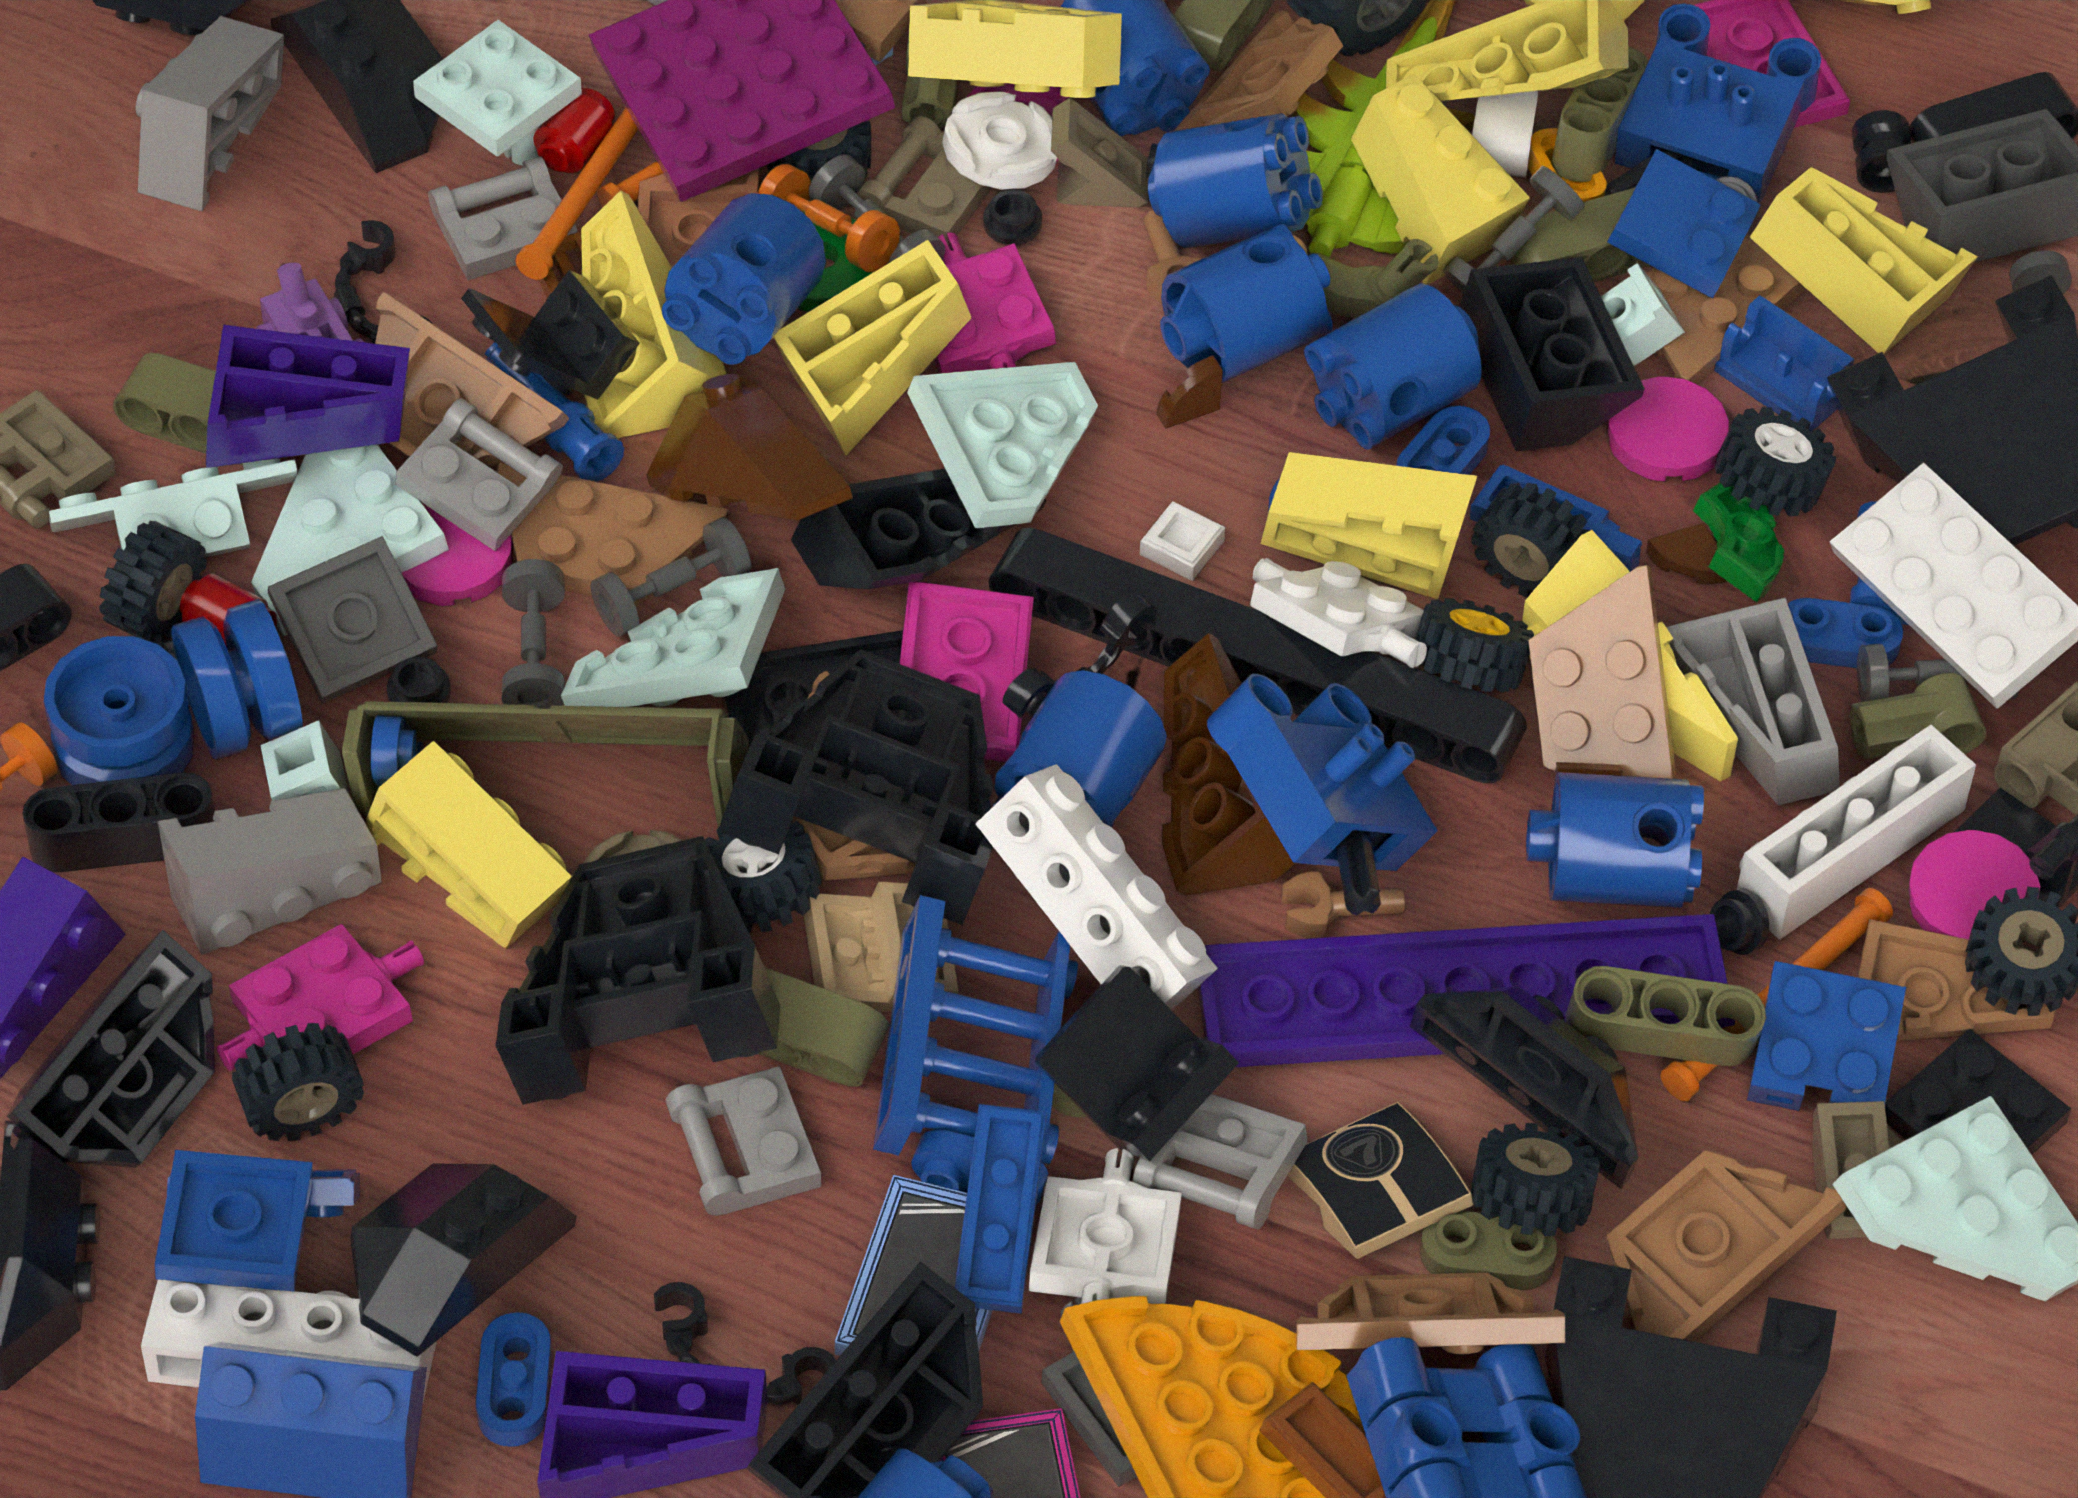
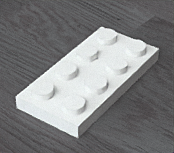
M1922 463L1830 541L1834 554L1997 709L2078 641V605L1925 463Z

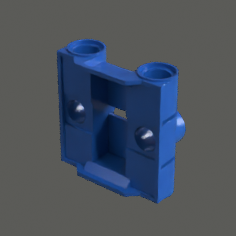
M1404 1337L1389 1338L1373 1344L1362 1352L1357 1364L1346 1376L1386 1498H1587L1572 1457V1453L1578 1447L1580 1441L1579 1428L1573 1417L1565 1409L1553 1403L1537 1354L1532 1345H1498L1486 1351L1478 1359L1474 1369L1425 1368L1418 1345L1414 1340ZM1462 1431L1481 1432L1483 1439H1486L1487 1443L1464 1442L1461 1438Z

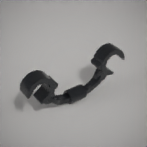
M368 220L361 222L363 240L378 243L380 246L367 249L353 242H347L348 251L340 259V271L335 278L336 291L334 297L342 305L351 327L359 334L371 339L372 343L375 344L379 325L370 323L364 317L366 311L356 288L350 285V277L361 270L374 271L377 274L383 273L384 268L394 260L395 245L393 231L388 225L381 221ZM420 315L421 317L432 323L428 318Z
M1135 591L1129 592L1120 598L1111 608L1105 618V622L1100 627V630L1110 638L1106 647L1092 666L1088 668L1081 667L1077 671L1084 670L1103 674L1117 661L1125 647L1132 646L1140 640L1130 631L1135 621L1144 614L1156 616V608ZM1035 668L1027 669L1009 685L1003 696L1002 703L1019 718H1022L1025 712L1033 717L1055 681L1043 671L1039 672Z
M684 1282L666 1284L654 1293L655 1311H662L674 1305H683L693 1311L684 1319L668 1320L662 1323L663 1339L666 1340L667 1350L670 1354L677 1356L679 1362L701 1364L689 1352L692 1349V1339L697 1335L704 1336L708 1333V1319L705 1313L704 1297L691 1284ZM805 1347L795 1351L792 1355H783V1376L771 1381L767 1386L768 1403L782 1406L793 1401L799 1405L802 1401V1387L797 1377L807 1370H816L825 1374L836 1361L835 1357L827 1350L818 1347Z

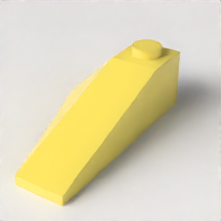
M1544 0L1388 58L1386 88L1414 73L1440 101L1577 87L1597 79L1609 77L1616 72L1629 68L1628 27L1610 0Z
M619 191L581 228L582 276L588 279L640 342L598 400L585 395L587 405L593 411L597 426L604 433H612L616 437L621 438L669 428L684 397L703 390L702 385L707 380L727 373L723 362L716 355L697 347L682 331L672 329L664 320L662 315V306L666 302L664 289L668 273L672 267L630 195Z

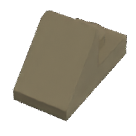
M1071 97L1054 107L1051 152L1060 161L1058 164L1057 201L1071 205L1140 208L1148 203V178H1146L1148 158Z

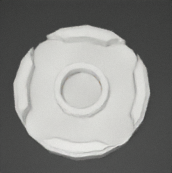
M1006 92L977 93L960 100L953 108L952 115L947 118L942 140L948 161L963 176L980 185L997 189H1021L1043 181L1055 168L1057 157L1051 152L1053 118L1042 106L1031 100L1029 106L1016 102V95Z

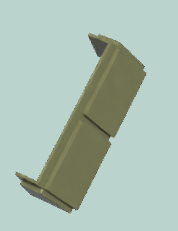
M366 701L364 705H358L357 709L349 710L342 756L353 802L359 813L365 814L367 818L379 788L374 782L371 773L372 732L377 715L404 717L411 730H416L417 740L709 746L707 763L717 827L719 828L738 773L747 755L749 738L737 719L728 718L722 709L552 705L549 709H539L536 705Z

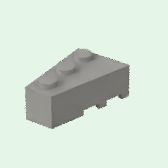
M220 16L202 34H197L192 43L176 58H172L166 65V68L150 83H145L142 86L136 101V114L138 117H141L138 193L203 211L210 200L209 192H207V183L215 170L227 173L234 161L233 154L227 153L228 149L239 132L247 135L252 133L281 86L284 34Z
M1786 598L1666 627L1673 637L1669 645L1675 655L1677 666L1683 675L1689 672L1698 675L1738 737L1735 755L1778 806L1831 793L1840 787L1838 745Z
M345 788L271 801L269 806L271 812L238 817L234 808L218 810L214 812V822L181 827L177 818L158 821L171 899L201 955L220 947L237 945L250 935L282 922L296 921L305 916L309 911L341 898L358 896L369 887L382 882L377 843Z

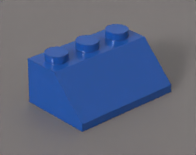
M223 1342L205 1345L203 1348L195 1412L200 1483L321 1498H411L427 1367Z

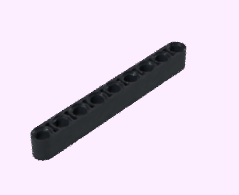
M1022 528L1016 532L988 581L990 590L993 592L1034 597L1032 616L1106 644L1110 638L1100 630L1106 616L1120 598L1129 592L1135 591L1156 608L1157 614L1154 617L1144 614L1135 621L1130 631L1140 640L1132 646L1125 647V651L1169 667L1205 635L1210 633L1219 640L1242 683L1251 674H1260L1269 678L1287 695L1294 714L1300 715L1330 684L1337 683L1353 691L1366 705L1371 715V723L1377 726L1384 735V744L1387 749L1397 741L1405 742L1413 749L1415 759L1473 781L1486 784L1501 780L1527 730V722L1522 713L1513 705L1473 689L1461 687V685L1454 682L1449 683L1438 676L1411 668L1408 665L1370 651L1340 656L1259 610L1039 529Z

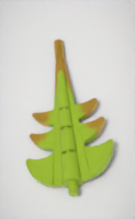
M1430 0L1391 57L1444 38L1456 0ZM1332 59L1327 65L1329 67L1327 74L1322 78L1323 83L1336 101L1352 111H1343L1329 107L1303 93L1298 99V108L1292 113V117L1300 116L1304 119L1308 129L1309 144L1322 152L1306 150L1310 173H1315L1319 177L1323 194L1320 208L1310 209L1309 218L1305 223L1308 225V232L1313 238L1309 245V251L1311 254L1320 253L1330 257L1334 249L1346 247L1352 242L1362 247L1371 248L1376 252L1400 253L1409 241H1401L1395 229L1398 218L1388 198L1379 197L1351 141L1373 95L1386 89L1387 63L1376 78H1371L1352 71ZM1447 108L1468 131L1472 130L1475 116L1472 113Z

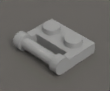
M540 156L523 161L521 169L453 190H449L447 186H442L428 191L429 203L435 220L467 281L515 266V259L523 246L534 242L562 201L551 182L547 166ZM526 191H530L532 197L462 219L459 215V212ZM575 224L567 235L577 232Z
M459 398L448 409L442 422L396 471L395 485L496 551L554 486L562 472L563 465L547 454L539 457L477 415V407L465 399ZM465 436L527 479L518 487L455 444Z
M780 1066L706 1087H701L697 1084L683 1085L671 1091L666 1097L665 1102L672 1121L681 1124L703 1185L700 1188L699 1194L708 1214L724 1215L821 1187V1171ZM723 1114L746 1176L735 1178L732 1175H728L709 1126L708 1118Z
M1211 1094L1151 1161L1139 1159L1134 1171L1133 1182L1149 1189L1182 1192V1198L1236 1215L1237 1223L1258 1230L1264 1225L1269 1215L1274 1196L1308 1142L1306 1125ZM1177 1156L1249 1180L1245 1189L1242 1190L1170 1165Z

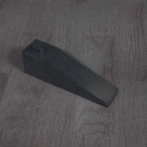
M944 468L848 484L853 498L800 519L791 541L819 586L869 590L921 581L1016 524L975 528ZM1044 499L1037 512L1043 509L1046 499Z

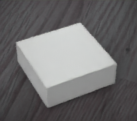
M1172 501L1140 541V555L1193 581L1224 542L1225 527Z

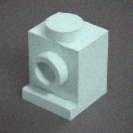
M1638 263L1628 269L1630 277L1601 296L1634 366L1685 333L1661 290Z
M319 720L260 745L270 796L273 801L343 788L348 792L340 752Z

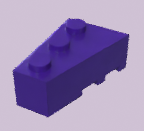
M223 325L207 422L206 468L398 442L400 440L406 397L410 348Z
M25 857L21 858L0 890V1079L13 1064L19 1061L29 1045L126 935L87 890Z
M556 1351L537 1480L540 1498H612L746 1469L763 1446L768 1405L765 1370Z

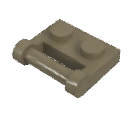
M915 116L903 131L904 140L875 179L864 182L856 194L863 200L871 199L887 215L898 222L901 230L912 234L918 230L927 229L937 237L943 234L948 244L947 233L959 234L992 187L980 185L960 174L946 157L942 144L944 132L931 119L924 116ZM922 154L934 159L904 200L893 195Z

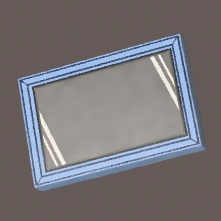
M893 1175L835 1339V1355L840 1356L920 1261L955 1288L967 1193ZM975 1308L977 1323L975 1328L978 1350H980L993 1310Z

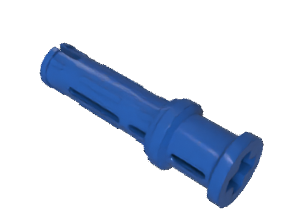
M494 342L486 350L485 355L488 358L485 360L562 410L569 417V420L563 427L544 437L546 443L553 450L564 452L573 461V468L580 479L598 482L609 476L619 466L624 455V446L619 438L612 433H604L595 423L593 411L583 403L571 402L541 375L531 372L528 377H525L510 369L499 358V353L502 349Z

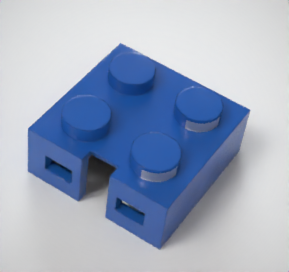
M1775 961L1765 1004L1766 1020L1758 1040L1747 1101L1799 1111L1805 1086L1808 1085L1832 1090L1829 1103L1884 1101L1885 1105L1906 987Z

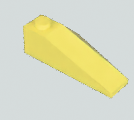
M1590 530L1579 537L1525 600L1522 621L1528 625L1527 629L1532 630L1535 636L1630 571L1594 531ZM1661 621L1658 623L1673 753L1721 782L1731 776L1738 737L1698 675L1692 672L1683 675L1677 666L1675 655L1669 645L1673 637Z

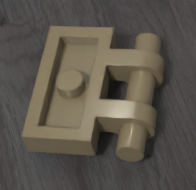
M35 390L0 413V504L13 518L17 520L24 519L35 529L41 528L48 523L49 511H51L41 501L42 498L50 493H53L60 500L69 496L88 493L116 474L114 458L38 390ZM17 461L29 471L18 479L7 470L9 466Z

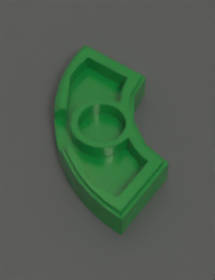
M1720 482L1702 493L1693 509V512L1709 526L1717 541V550L1708 567L1757 603L1771 589L1783 563L1784 548L1778 543L1774 532L1777 523L1774 517L1769 514L1767 506L1761 504L1759 511L1749 507L1751 499L1745 496L1740 501L1731 495L1734 486L1724 488Z

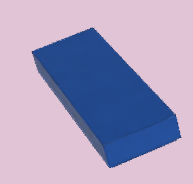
M979 1104L955 1289L975 1304L976 1309L1022 1314L1047 1121L1046 1111Z

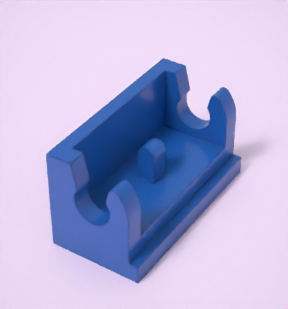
M1759 295L1749 304L1743 328L1741 329L1733 322L1728 326L1723 337L1720 359L1715 363L1714 371L1766 407H1772L1773 412L1779 415L1781 410L1792 413L1790 420L1797 423L1802 417L1811 422L1808 430L1812 432L1838 409L1826 377L1852 366L1854 358Z

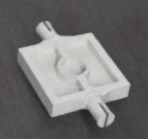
M1266 558V560L1261 559L1256 564L1253 570V580L1256 583L1250 606L1334 653L1346 656L1362 651H1378L1381 654H1390L1411 668H1414V666L1418 667L1427 654L1426 645L1413 639L1416 638L1424 610L1406 601L1407 596L1403 592L1390 587L1378 586L1360 576L1361 571L1357 567L1344 562L1331 561L1325 563L1324 567L1299 572L1289 571L1269 558Z
M1118 1148L1107 1152L1103 1178L1076 1180L1048 1176L1030 1269L1029 1291L1081 1297V1304L1102 1299L1130 1296H1147L1148 1303L1166 1304L1182 1192L1149 1189L1131 1182L1130 1176L1134 1157L1129 1151L1123 1149L1120 1167L1117 1168Z

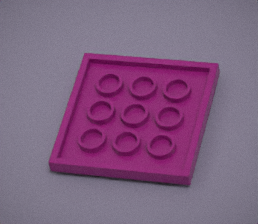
M667 0L589 34L594 53L680 202L693 198L895 108L891 90L835 0Z

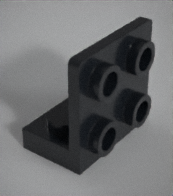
M568 270L554 291L548 296L535 317L470 288L467 289L461 298L475 315L472 321L475 328L484 336L496 342L502 349L499 353V358L504 364L525 377H528L531 372L537 373L551 386L566 395H571L576 390L598 400L640 344L588 279L571 270Z
M1125 965L1118 966L1035 1057V1063L1119 1150L1125 1149L1132 1155L1147 1161L1153 1159L1239 1064L1222 1044L1197 1037L1130 967Z

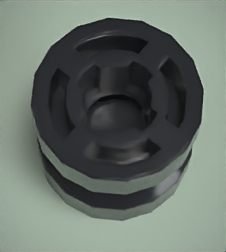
M1873 111L1859 118L1852 128L1853 149L1857 154L1855 159L1857 180L1862 187L1872 192H1894L1895 187L1887 162V150L1911 144L1910 125L1905 116L1895 111Z

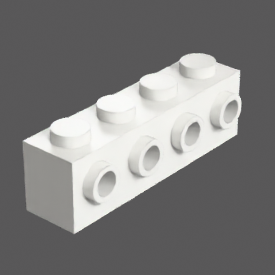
M1929 725L1746 851L1739 864L1741 871L1737 890H1750L1761 899L1768 913L1769 931L1779 940L1965 811L1976 764L1936 728Z
M1057 764L1026 775L976 823L981 832L1100 984L1118 966H1128L1173 1010L1218 969L1206 954V948L1201 938L1193 930L1182 924L1165 902V895L1160 886L1141 872L1125 851V845L1120 835L1101 821L1086 802L1083 789L1073 777L1064 773Z
M158 1280L141 1342V1350L148 1382L199 1388L204 1346L223 1342L427 1367L425 1396L436 1342L418 1357L414 1356L363 1326L360 1322L359 1314L360 1299L351 1298L337 1291H322L314 1294L298 1291L291 1292Z

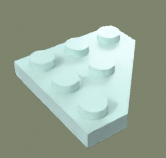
M1075 362L918 375L913 377L907 392L975 528L1030 523L1090 425L1098 407Z
M377 444L305 455L251 581L255 594L267 601L270 610L276 612L267 594L268 586L381 536L384 537L401 573L449 550L444 533L421 502L395 485L397 470ZM277 614V627L285 636L287 632Z
M774 568L720 577L699 589L702 600L695 602L682 613L676 615L675 610L667 608L639 624V626L627 631L631 642L620 646L604 658L602 652L595 650L576 661L561 694L564 705L632 707L652 704L653 706L662 707L674 704L682 698L711 694L714 697H725L747 688L785 591L779 569Z
M1992 1096L1846 1171L1832 1184L1871 1242L1895 1250L1901 1244L1934 1255L1933 1263L1981 1280L1991 1275L2020 1285V1293L2042 1301H2047L2078 1284V1223Z

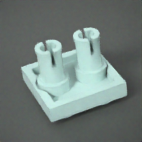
M500 20L492 23L413 81L416 99L498 157L504 153L507 158L512 156V162L522 165L523 161L539 157L533 141L534 133L539 126L582 95L581 78Z

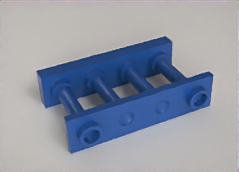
M920 895L902 934L873 1150L899 1156L911 1131L921 1133L923 1127L932 1130H947L975 1137L978 1113L931 1102L929 1094L920 1092L922 1076L928 1077L930 1072L1025 1094L1024 1109L1047 1112L1041 1162L1049 1165L1054 1157L1059 1137V1126L1050 1124L1054 1082L1035 1063V1057L1061 1029L1064 999H1069L1075 985L1078 962L1069 959L1070 944L1058 931L1043 960L951 937V930L942 928L945 901ZM946 962L1038 985L1035 1013L944 991V984L935 982L937 967L942 968ZM937 1017H942L1031 1039L1029 1068L937 1046V1039L928 1037L929 1022H935Z

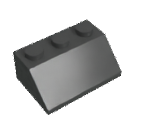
M2047 109L1887 150V162L1905 227L1907 228L1911 221L1928 229L1925 238L1955 254L1963 248L1978 256L1975 262L2078 236V145Z

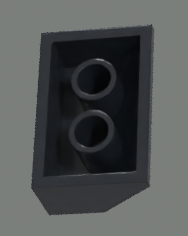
M1582 257L1471 269L1459 307L1469 315L1476 327L1481 358V376L1516 452L1572 445L1642 397L1645 388Z

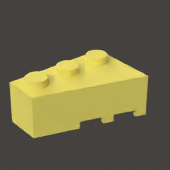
M966 0L910 5L908 76L968 80L969 85L981 87L1004 86V83L1015 84L1014 90L1022 92L1050 91V86L1060 87V96L1075 98L1095 97L1096 87L1120 85L1122 13L1000 0Z
M1415 73L1373 95L1351 138L1379 197L1388 198L1398 218L1395 229L1401 241L1406 242L1412 239H1419L1432 247V250L1420 261L1421 263H1424L1431 255L1437 254L1439 265L1437 269L1422 281L1423 284L1429 285L1445 276L1443 269L1456 256L1468 263L1491 250V245L1521 215L1530 199L1523 189Z
M1810 167L1775 197L1750 238L1877 353L1883 352L1885 354L1951 296L1978 256L1963 248L1957 254L1925 238L1928 229L1913 221L1906 228L1875 211L1878 202Z
M926 240L781 328L773 338L787 368L847 456L909 388L913 377L920 375L972 317L957 281L929 240Z
M1289 452L1268 513L1260 544L1323 564L1331 561L1348 563L1357 567L1361 571V576L1438 599L1477 476Z
M434 741L378 788L365 821L377 846L383 843L407 861L401 866L402 872L416 883L425 875L451 893L446 898V905L505 949L558 903L572 877L566 871L563 859L552 847L545 843H538L520 826L517 814L505 801L499 798H492L474 781L471 769L459 756L453 753L447 754Z

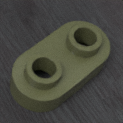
M1460 1211L1445 1216L1440 1221L1423 1228L1420 1258L1424 1267L1431 1274L1488 1273L1504 1281V1285L1507 1287L1530 1290L1543 1285L1551 1277L1555 1266L1557 1243L1554 1236H1544L1540 1228H1534L1532 1235L1521 1234L1522 1226L1513 1224L1509 1230L1498 1226L1499 1216L1488 1220L1478 1212ZM1459 1236L1463 1237L1466 1241L1454 1243L1446 1237ZM1516 1243L1524 1244L1532 1247L1533 1249L1530 1251H1521L1515 1248L1513 1245Z

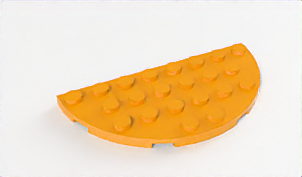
M1147 1296L1102 1299L1066 1307L1060 1319V1324L1148 1498H1325L1259 1431L1267 1416L1311 1382H1314L1364 1432L1347 1377L1339 1370L1342 1362L1325 1350H1297L1296 1333L1269 1320L1238 1309L1195 1300L1193 1307L1148 1303Z

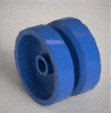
M259 599L228 608L223 624L226 645L217 627L204 616L172 626L173 648L176 660L186 680L189 705L202 739L210 755L215 760L247 750L251 737L248 714L257 732L268 741L303 727L302 712L290 662L274 622L264 603Z
M106 636L80 644L59 659L46 679L43 702L47 722L51 729L50 737L53 753L62 777L71 785L183 773L193 756L195 734L192 716L188 709L189 697L186 680L178 661L160 645L135 636Z

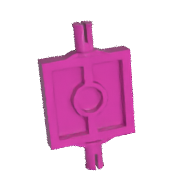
M947 233L948 244L943 234L938 237L945 245V254L942 261L957 281L972 317L934 359L940 374L1017 367L1015 362L1027 353L1056 344L1053 324L1015 244L977 256L966 257L955 233Z
M340 924L228 985L232 1002L248 1021L250 1030L216 1047L224 1066H227L229 1071L234 1070V1065L238 1058H248L245 1050L253 1043L263 1047L266 1045L264 1036L274 1032L276 1037L280 1038L286 1035L285 1027L297 1025L299 1032H304L308 1023H318L321 1031L327 1025L335 1027L338 1034L342 1032L345 1035L352 1054H355L411 1023L413 1019L410 1004L395 988L392 981L424 965V959L419 948L410 940L405 945L378 958L363 950L347 929Z

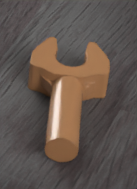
M1151 210L1144 216L1143 220L1158 263L1147 268L1146 287L1149 294L1162 304V283L1167 275L1203 258L1181 256L1178 245L1166 229L1162 217H1159L1155 214L1154 210Z
M1319 871L1303 872L1283 884L1282 902L1284 904L1310 903L1315 906L1309 909L1297 908L1287 911L1285 929L1293 934L1307 939L1325 938L1329 924L1337 917L1356 916L1346 909L1343 891L1331 889ZM1403 888L1379 889L1381 905L1374 913L1363 911L1357 916L1404 913Z

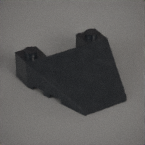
M2052 275L1995 300L2008 340L2007 344L1906 390L1903 389L1883 352L1826 377L1843 425L1867 466L1877 473L1883 471L1899 484L1922 463H1925L2013 546L2078 517V324L2073 310Z
M860 649L819 682L815 693L803 703L797 700L786 709L783 719L771 729L766 726L754 736L738 773L718 831L737 838L747 845L760 847L779 855L795 816L916 863L901 902L915 907L920 895L945 901L943 918L963 925L993 849L992 844L976 825L991 809L990 796L993 791L991 774H986L984 764L987 742L980 695Z
M700 836L579 864L548 919L553 929L543 947L533 946L525 960L529 972L519 989L509 988L501 1002L495 1044L522 1105L547 1099H562L570 1094L586 1091L592 1047L694 1024L699 1029L712 1062L736 1057H750L763 1051L776 1049L780 1014L779 1001L755 944L745 927L704 837Z
M1564 1256L1554 1310L1557 1309L1565 1315V1343H1547L1545 1358L1548 1375L1552 1377L1556 1405L1565 1409L1573 1417L1579 1428L1580 1441L1578 1447L1572 1453V1457L1587 1498H1763L1775 1476L1778 1477L1787 1462L1789 1453L1803 1429L1808 1427L1817 1412L1828 1370L1837 1310L1768 1297L1756 1354L1621 1327L1632 1269Z

